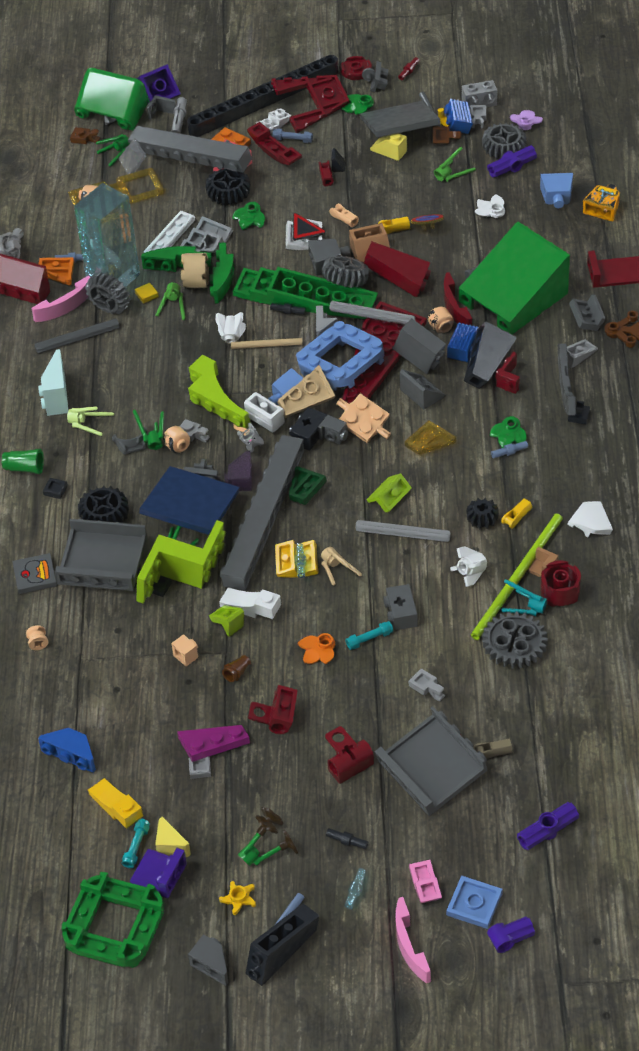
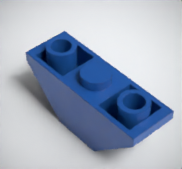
M65 728L40 735L38 738L41 751L46 755L58 757L61 761L72 763L81 770H88L93 773L96 770L85 734L71 728Z

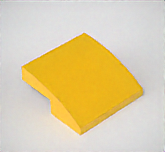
M294 540L275 545L276 574L278 577L293 578L318 574L317 544L314 540L295 544Z

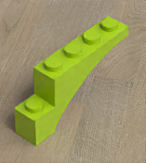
M201 355L189 367L190 378L194 382L188 388L190 400L194 404L204 407L209 412L212 411L221 418L233 422L236 426L247 429L248 423H250L249 413L232 402L223 392L216 378L219 374L216 361Z

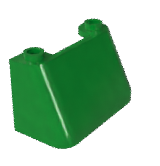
M88 68L82 81L74 111L76 116L80 118H88L90 112L116 118L122 129L133 131L146 109L149 99L142 81L96 68Z

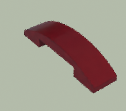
M261 122L247 129L255 143L274 160L290 165L302 158V155L293 147L286 148L272 137L270 129Z
M447 272L444 278V303L446 309H448L457 324L460 322L461 324L464 323L472 326V317L467 307L459 308L454 298L455 282L450 272Z

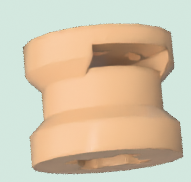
M32 626L26 631V636L29 639V648L32 650H41L48 645V639L45 636L46 631L43 626Z

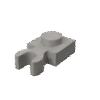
M470 105L473 122L472 128H475V124H480L481 128H483L484 121H486V105Z

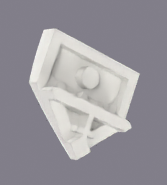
M600 501L583 502L568 522L569 526L573 527L575 525L581 529L587 538L590 533L610 535L613 530Z

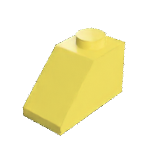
M399 133L383 136L372 145L370 150L399 161L407 152V136Z

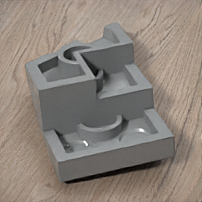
M202 216L197 227L192 229L187 240L184 239L181 246L196 247V252L215 253L216 250H219V243L227 242L233 230L228 226Z

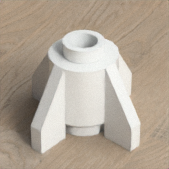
M240 312L235 316L216 314L218 331L221 339L226 343L239 340L244 333L246 324L242 322L243 313Z
M468 547L457 548L458 556L461 560L458 561L456 566L450 567L451 571L459 570L462 575H466L464 577L466 586L474 585L486 570L487 560L482 553Z

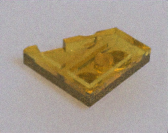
M428 420L405 440V447L420 455L454 444L456 436Z

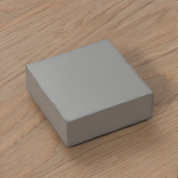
M210 757L194 762L189 758L190 779L211 777Z

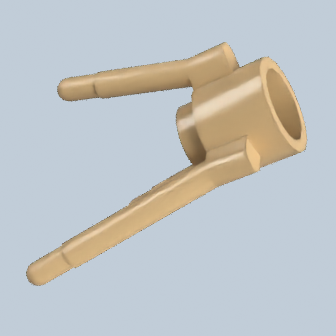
M328 547L322 551L321 558L324 561L321 564L325 568L333 586L336 583L329 566L335 567L342 563L358 576H362V573L343 559L333 547Z

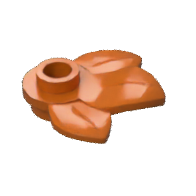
M328 633L320 634L318 637L310 635L301 639L298 642V646L306 650L303 662L314 664L320 660L324 664L329 663L334 657L335 639Z

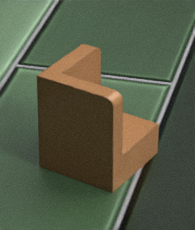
M538 547L535 560L529 567L528 572L541 577V572L546 568L547 564L558 561V555Z

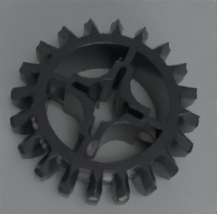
M219 168L218 171H213V174H210L209 178L206 179L205 188L208 198H211L212 202L216 201L217 204L223 203V205L230 204L231 206V203L237 204L238 201L242 202L243 198H247V195L250 193L251 184L248 175L244 172L228 169L221 170Z
M96 486L95 490L89 489V492L84 493L83 498H80L78 504L79 518L83 520L124 523V519L127 518L129 513L128 499L125 497V494L120 492L118 488L113 489L112 486L109 488L105 486L98 488Z

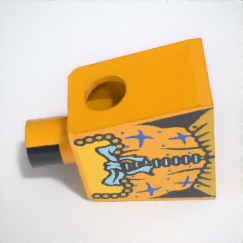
M609 184L607 187L596 186L583 200V213L613 222L620 197V192L613 184Z

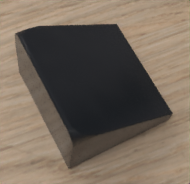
M333 148L331 157L332 171L344 172L345 160Z

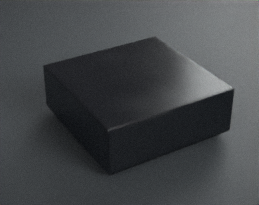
M50 478L43 489V495L61 499L68 487L67 481Z

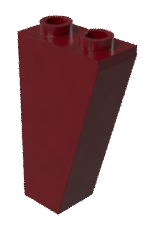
M371 241L363 263L415 297H418L420 291H424L426 285L424 280H428L431 270H429L430 262Z

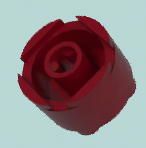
M563 560L547 564L546 568L541 572L540 588L542 597L547 599V604L554 607L566 606L577 602L581 584V573L578 567L575 565L573 567Z

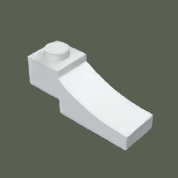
M227 588L219 601L220 607L226 605L243 608L244 615L253 618L261 615L273 619L281 606L280 595L263 589L261 592H245Z

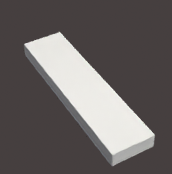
M180 211L145 249L144 253L160 248L172 247L195 221V216Z

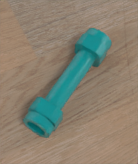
M389 621L380 623L376 629L359 636L355 634L349 636V638L345 639L346 645L349 650L360 647V643L380 635L384 637L393 632V627Z
M138 819L134 826L136 833L129 851L124 853L122 857V865L126 868H133L137 863L138 857L136 854L143 835L148 834L150 823L145 819Z

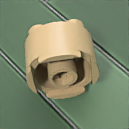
M185 253L181 255L184 269L181 270L183 287L207 288L209 282V267H207L206 263L208 261L207 253Z

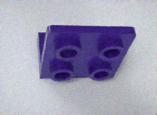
M176 848L173 855L168 856L147 849L130 883L147 887L149 883L156 887V890L162 897L168 899L187 865L185 851Z

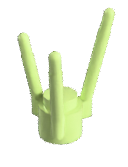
M97 407L72 408L68 411L67 420L68 423H72L74 428H80L102 436L101 432L83 426L81 422L85 421V416H114V413L87 412L97 410Z

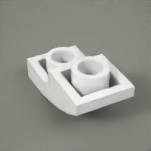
M277 109L269 112L268 118L259 122L270 129L271 134L274 129H280L290 120L291 115L283 109Z

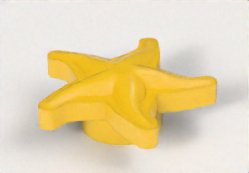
M231 881L229 894L225 897H219L221 903L232 904L234 907L232 913L236 915L243 905L256 907L255 901L249 896L250 892L255 889L254 884L245 887L236 886L235 882Z

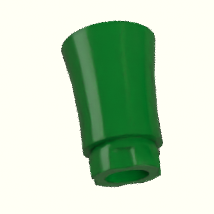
M39 448L26 451L4 452L2 454V468L10 471L41 474L44 467L43 451Z

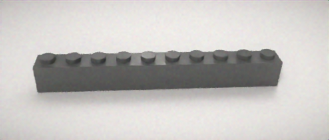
M282 435L279 442H276L274 454L270 455L269 466L264 469L263 480L257 485L256 496H253L251 499L250 510L247 509L245 521L239 527V535L237 538H234L233 549L227 554L225 567L221 568L220 578H222L224 587L246 590L294 477L295 467L299 465L304 453L303 439Z

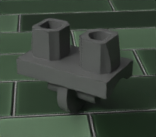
M379 61L376 62L375 70L366 68L362 72L363 79L368 82L371 81V92H375L376 88L385 90L388 80L386 78L389 69L382 68Z
M202 458L200 464L194 463V468L184 467L185 471L220 481L218 471L213 470V465L207 464V459Z

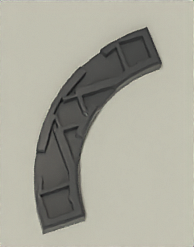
M558 344V368L563 406L567 415H575L576 397L570 392L567 344Z

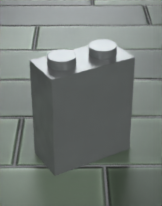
M411 318L401 329L393 349L424 373L428 374L431 369L435 370L439 366V360L445 354L443 350L446 343Z

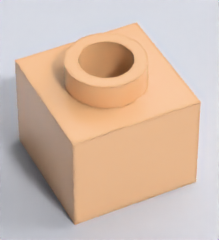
M183 634L171 643L173 656L185 666H188L198 658V646L193 639H188Z

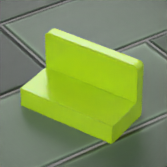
M401 473L390 476L367 498L368 503L377 501L385 512H389L412 487Z

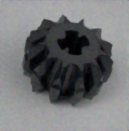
M486 497L484 500L477 498L476 501H471L466 509L468 522H471L472 527L478 526L479 530L481 527L488 529L489 525L494 526L499 518L497 505L494 504L493 500L487 501Z

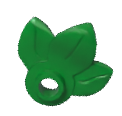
M366 94L347 95L349 103L342 107V110L359 115L371 108L374 101L370 95Z
M257 202L247 203L244 207L237 209L232 216V219L239 220L242 230L247 229L253 223L257 227L262 228L265 223V215L261 212L260 205Z
M509 416L502 423L492 427L490 437H498L501 448H504V445L511 444L514 441L516 443L526 441V431L520 427L518 418Z

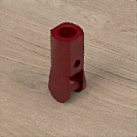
M329 160L325 163L318 162L323 185L332 186L334 180Z

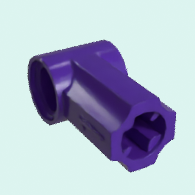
M523 917L506 925L504 923L495 924L488 929L487 935L496 951L504 953L510 950L515 943L534 936L535 930L530 918Z

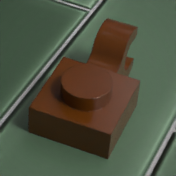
M449 126L433 127V144H449V139H461V131H449Z
M75 127L70 136L71 143L87 144L88 141L96 143L100 140V137L97 136L99 130Z

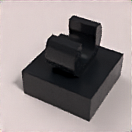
M577 400L576 414L568 415V422L586 425L590 406H584V401Z

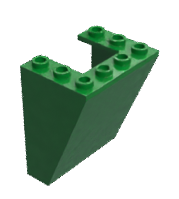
M517 222L459 287V302L473 310L474 300H476L497 315L498 328L512 335L568 294L570 254L535 233L527 226Z

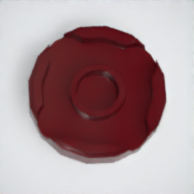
M362 56L348 57L340 66L342 76L350 80H362L363 70L366 68L372 69L371 61L365 60V57Z

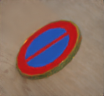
M444 215L418 216L412 218L411 223L422 224L424 230H426L425 224L431 223V228L434 229V223L444 220Z

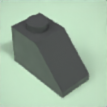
M203 934L188 953L190 966L227 986L229 982L222 945L216 938H209Z

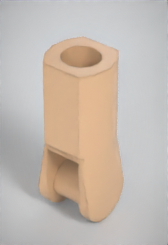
M339 203L336 204L335 208L329 210L331 216L343 221L352 228L358 224L359 218Z

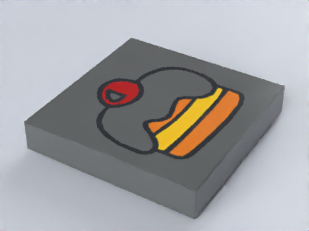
M50 553L12 561L19 594L57 586Z

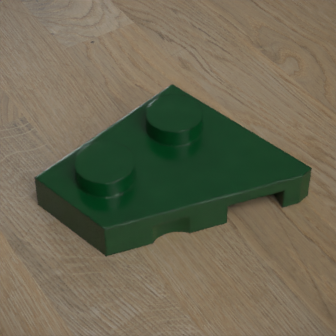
M296 466L295 477L292 478V487L289 491L290 500L306 505L327 482L326 476Z

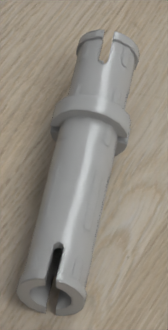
M183 97L177 99V105L173 111L174 119L171 132L181 134L183 119L186 116L187 100Z

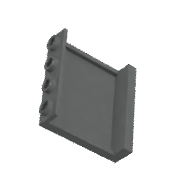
M70 519L71 530L60 566H56L55 570L57 584L134 591L147 539L145 525Z
M433 706L430 708L432 712L430 717L385 751L382 747H379L374 751L378 762L428 816L432 815L488 771L485 763L487 759L480 751L476 752L473 749L472 742L467 737L463 738L456 725H450L445 714L441 710L438 712Z

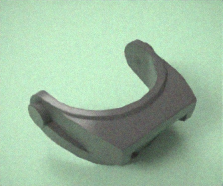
M115 434L112 436V441L115 442L120 452L124 455L147 448V443H144L142 434L132 439H119Z

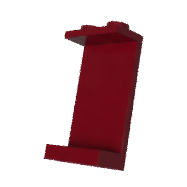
M595 250L588 251L587 266L593 288L639 283V256L597 260Z

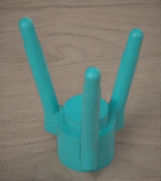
M507 579L504 580V583L515 588L517 593L529 598L528 607L531 610L502 608V612L515 613L517 611L520 614L526 613L536 616L537 612L543 614L547 604L546 598L536 595Z

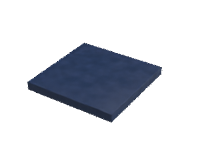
M169 466L140 507L139 514L210 535L216 520L220 521L238 495L240 487Z

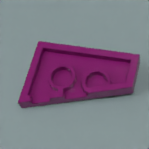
M242 725L177 731L178 739L192 762L250 743L249 736Z

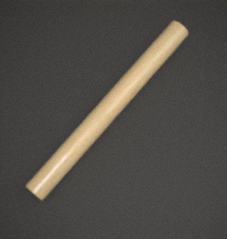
M302 338L231 342V349L302 345Z

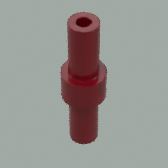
M415 57L410 63H407L403 71L398 75V78L403 80L407 75H410L414 71V67L419 63V59Z

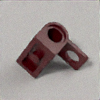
M278 685L274 692L272 706L251 702L248 719L268 724L269 730L275 734L287 733L293 723L298 690ZM254 709H262L265 715L263 717L256 716Z
M342 726L325 734V739L336 751V755L327 761L328 771L339 784L374 764L373 751L364 739L356 743ZM336 734L344 736V740L341 742H335L332 738Z

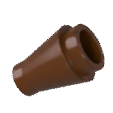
M242 655L240 658L224 665L222 670L224 678L229 682L238 681L246 668L251 664V661L246 655Z

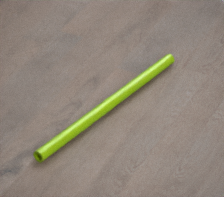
M554 514L509 581L515 584L520 582L535 560L536 549L545 546L563 520L560 514ZM505 584L472 631L471 637L473 639L479 640L481 638L484 628H487V623L492 622L493 617L497 615L515 588Z

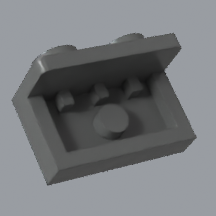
M592 294L588 301L578 299L570 301L569 305L579 328L598 331L604 323L605 316L596 295Z

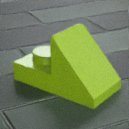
M223 605L209 615L213 623L222 624L228 636L233 635L244 626L243 608Z

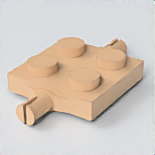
M359 394L350 404L342 400V398L337 401L336 405L344 409V413L339 420L347 422V430L364 442L368 443L378 433L386 439L390 437L391 432L383 428L390 414L362 394Z

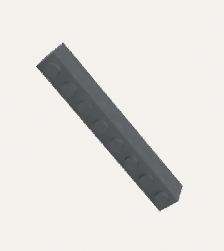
M137 126L128 139L132 150L137 153L156 155L220 169L244 172L252 160L248 146Z

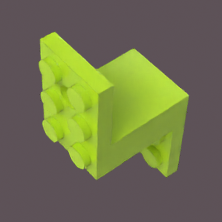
M216 520L203 549L158 535L137 577L136 601L144 604L146 598L151 596L153 584L158 582L160 575L202 589L204 583H208L211 576L210 570L216 567L217 556L219 553L222 554L225 543H223L226 531L223 530L224 522Z

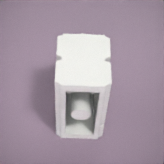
M257 392L245 400V411L249 413V418L272 433L284 424V409Z

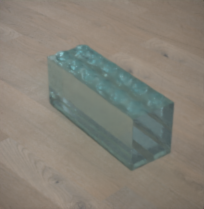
M101 183L74 206L86 277H91L96 272H108L109 275L113 274L115 278L123 282V285L126 287L140 275L129 196Z

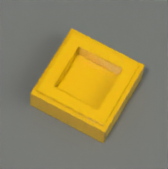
M151 283L135 289V294L143 304L159 297L158 292Z

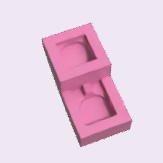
M426 860L409 864L420 903L442 899L431 861Z

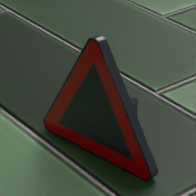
M297 213L293 214L294 241L325 234L324 229Z

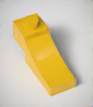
M105 778L88 789L89 795L126 829L143 817L141 806L129 794H123Z

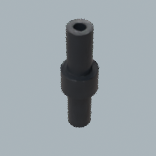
M271 303L270 310L282 311L284 314L291 315L296 313L305 315L306 308L293 306V304Z
M330 828L326 832L327 837L339 840L341 844L347 846L354 845L363 849L368 847L369 841L354 837L352 833L346 831L342 833Z

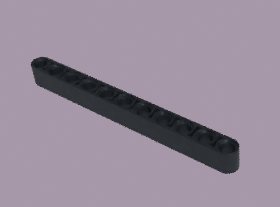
M335 55L325 56L276 78V80H284V78L289 77L301 79V77L316 78V76L337 75L338 58ZM271 81L190 116L187 119L188 133L190 136L200 137L305 90L307 87L277 95Z

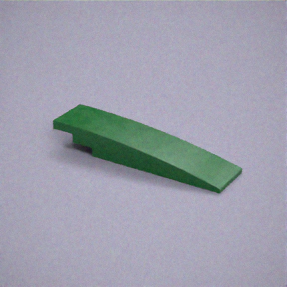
M260 267L259 272L243 268L233 290V296L268 305H271V303L282 305L288 303L293 304V306L304 307L306 312L316 313V306H323V312L327 313V315L367 319V317L331 311L329 309L331 301L373 308L378 296L377 292L358 287L339 286L327 281V279L277 267L276 271Z

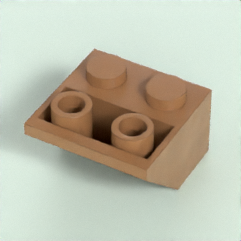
M382 223L349 230L350 247L355 259H359V261L364 262L371 241L390 248L388 236Z

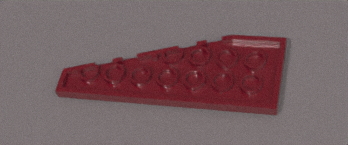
M381 301L374 308L415 316V321L423 327L427 324V318ZM367 318L363 322L362 331L382 341L384 361L381 365L374 363L355 378V386L350 389L348 386L345 388L342 400L350 404L359 394L368 399L371 398L402 357L393 347L401 329L405 326L404 324ZM356 348L354 356L361 350Z

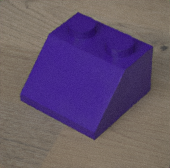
M168 64L136 78L145 85L149 103L155 95L171 99L181 94Z

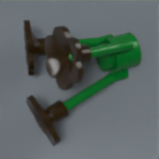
M262 807L261 811L266 818L256 815L255 818L261 826L249 844L238 853L249 866L253 863L258 866L263 860L280 850L284 851L290 848L296 854H298V851L289 834L284 829L285 840L279 843V846L258 857L260 852L254 847V844L267 831L275 834L279 832L272 823L281 826L284 824L281 817L271 809Z

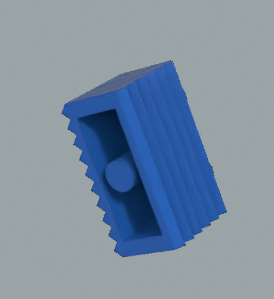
M450 99L448 105L446 104L444 108L449 131H461V133L469 134L473 122L468 102Z
M460 322L457 324L447 347V358L465 362L469 361L478 329L477 326L461 324Z

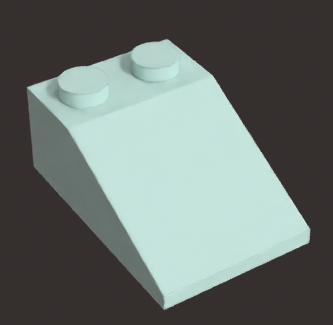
M58 349L55 351L41 377L42 385L38 386L40 396L44 397L41 398L42 409H46L47 416L64 414L69 411L65 373L61 352Z

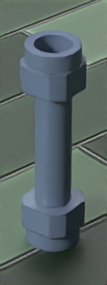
M274 129L273 137L276 140L285 138L303 140V143H312L313 133L304 131V134L283 132V129Z

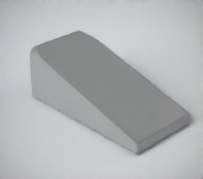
M586 339L567 346L568 367H575L596 352L598 348Z

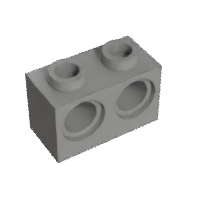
M494 81L462 85V102H468L469 108L470 105L497 106V88Z

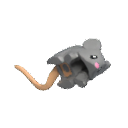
M248 423V429L237 427L234 424V429L238 430L237 435L240 437L239 439L246 444L249 452H253L255 446H262L264 444L263 439L251 423Z

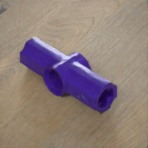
M532 145L515 153L507 151L502 156V159L488 164L487 169L492 178L510 170L517 172L522 168L523 164L536 159L537 153Z
M567 802L552 812L542 813L538 821L517 833V839L524 849L529 850L544 840L555 838L559 830L579 818V813L572 803Z

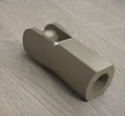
M510 738L494 742L477 743L473 747L476 752H482L486 759L513 752Z

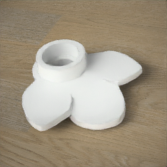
M496 194L491 198V201L478 199V209L475 210V213L479 216L502 217L505 214L504 200Z

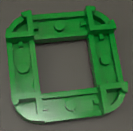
M100 872V875L93 876L88 880L84 879L80 884L81 891L67 921L62 923V935L66 948L74 954L109 964L132 968L138 966L147 954L164 913V905L160 893L156 890L155 886L149 883L147 887L110 878L107 872ZM102 900L139 910L127 939L124 938L123 942L88 933Z

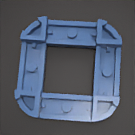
M342 321L336 322L334 326L328 328L296 354L302 375L310 374L320 365L331 389L335 391L336 387L348 386L349 389L355 386V378L374 363L381 365L384 361L383 343L379 338L352 325L344 324ZM336 344L341 346L349 344L361 350L340 368L320 358Z

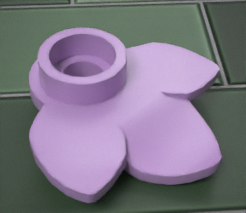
M524 110L520 115L512 114L510 116L511 121L517 123L519 128L523 130H529L533 124H539L543 121L542 117H536L535 113L530 110Z

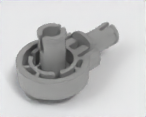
M15 228L12 233L7 232L0 235V254L20 258L21 245L19 243H21L20 239L24 235L20 228Z

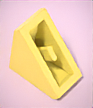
M161 817L158 823L155 844L157 852L170 856L171 854L173 855L176 848L185 851V857H189L191 855L189 843Z

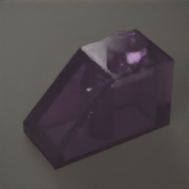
M250 450L244 452L228 465V473H224L225 483L240 487L239 491H252V460Z

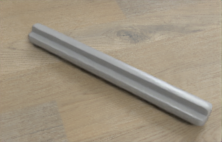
M331 301L329 307L334 312L404 325L411 318L415 320V316L336 301Z
M357 520L356 531L444 542H449L450 540L449 530Z

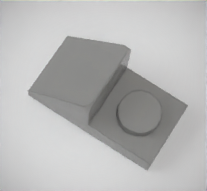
M316 306V335L318 337L338 322L337 318H327V313L323 312V306Z

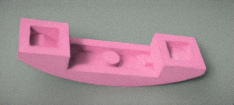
M90 276L76 282L73 291L51 303L44 300L32 307L34 321L42 322L55 319L81 305L89 297L86 294L85 287Z
M400 897L396 907V935L400 951L410 969L425 983H430L431 971L424 952L414 953L405 929L410 926V914L404 898Z

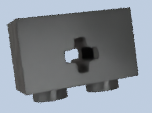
M410 585L386 588V596H383L385 608H389L387 617L388 621L393 623L394 631L418 627L417 611Z

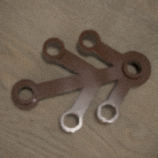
M632 310L621 321L607 323L604 329L606 335L610 338L618 337L629 348L635 347L636 339L639 341V322L631 327L626 325L636 322L638 320V313Z

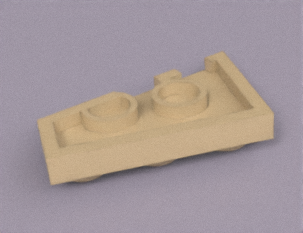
M318 365L302 381L279 398L277 403L284 409V417L287 418L306 410L307 407L312 408L335 398V394L320 365Z

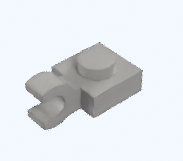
M185 419L179 426L190 436L191 442L195 438L202 442H207L210 438L209 435H206L209 430L201 427V424Z
M420 669L408 681L409 687L424 696L429 692L437 701H441L445 697L442 693L444 688L437 684V678L423 669Z

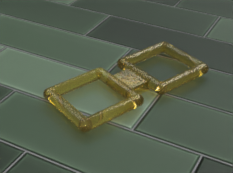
M147 168L117 177V183L107 185L105 181L92 184L99 186L104 191L109 203L83 210L77 198L79 191L83 187L69 191V196L79 217H86L116 208L117 203L115 200L125 198L126 202L131 204L164 194V189L153 168ZM149 175L156 189L131 196L124 182Z

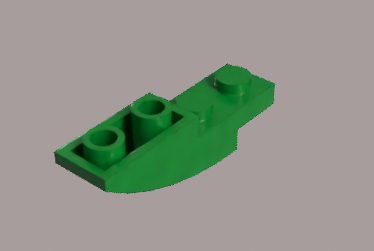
M226 242L219 243V250H216V258L220 262H216L217 267H213V274H210V285H213L210 286V295L214 297L215 304L224 298L234 277L233 254H227Z
M193 246L160 248L141 255L143 269L176 272L178 267L183 268L181 262L182 254L207 252H196V247ZM207 253L208 261L206 263L209 270H211L213 266L212 255Z

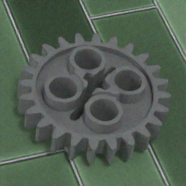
M516 611L514 616L508 612L507 617H504L502 614H500V619L493 617V623L488 622L487 628H484V634H482L485 654H490V660L496 658V664L503 662V667L511 664V668L514 669L515 664H518L521 669L524 663L530 666V661L537 663V657L542 658L543 652H546L548 638L547 632L544 631V625L540 626L539 620L533 622V616L526 618V613L519 616ZM520 627V629H519V631H518V637H516V632H517L518 628Z

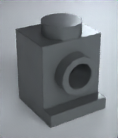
M327 415L318 426L319 439L323 440L325 438L331 442L341 444L348 437L347 422Z

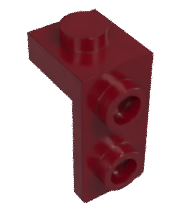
M513 352L510 357L505 359L504 365L498 368L495 374L497 379L496 386L515 394L519 390L520 381L519 376L511 373L517 365L516 352Z

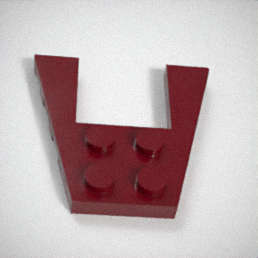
M337 75L316 76V78L301 77V79H292L291 77L284 78V80L271 79V84L277 95L307 87L317 107L316 110L290 117V122L296 133L349 103V98Z

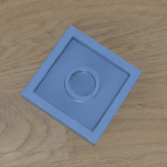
M461 876L446 910V915L488 929L502 896V889Z

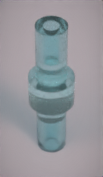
M302 543L296 544L295 565L297 566V576L299 578L305 577L306 556L304 555V545Z
M362 868L358 869L354 881L349 886V895L344 905L347 909L353 908L357 896H360L363 889L362 883L366 870Z

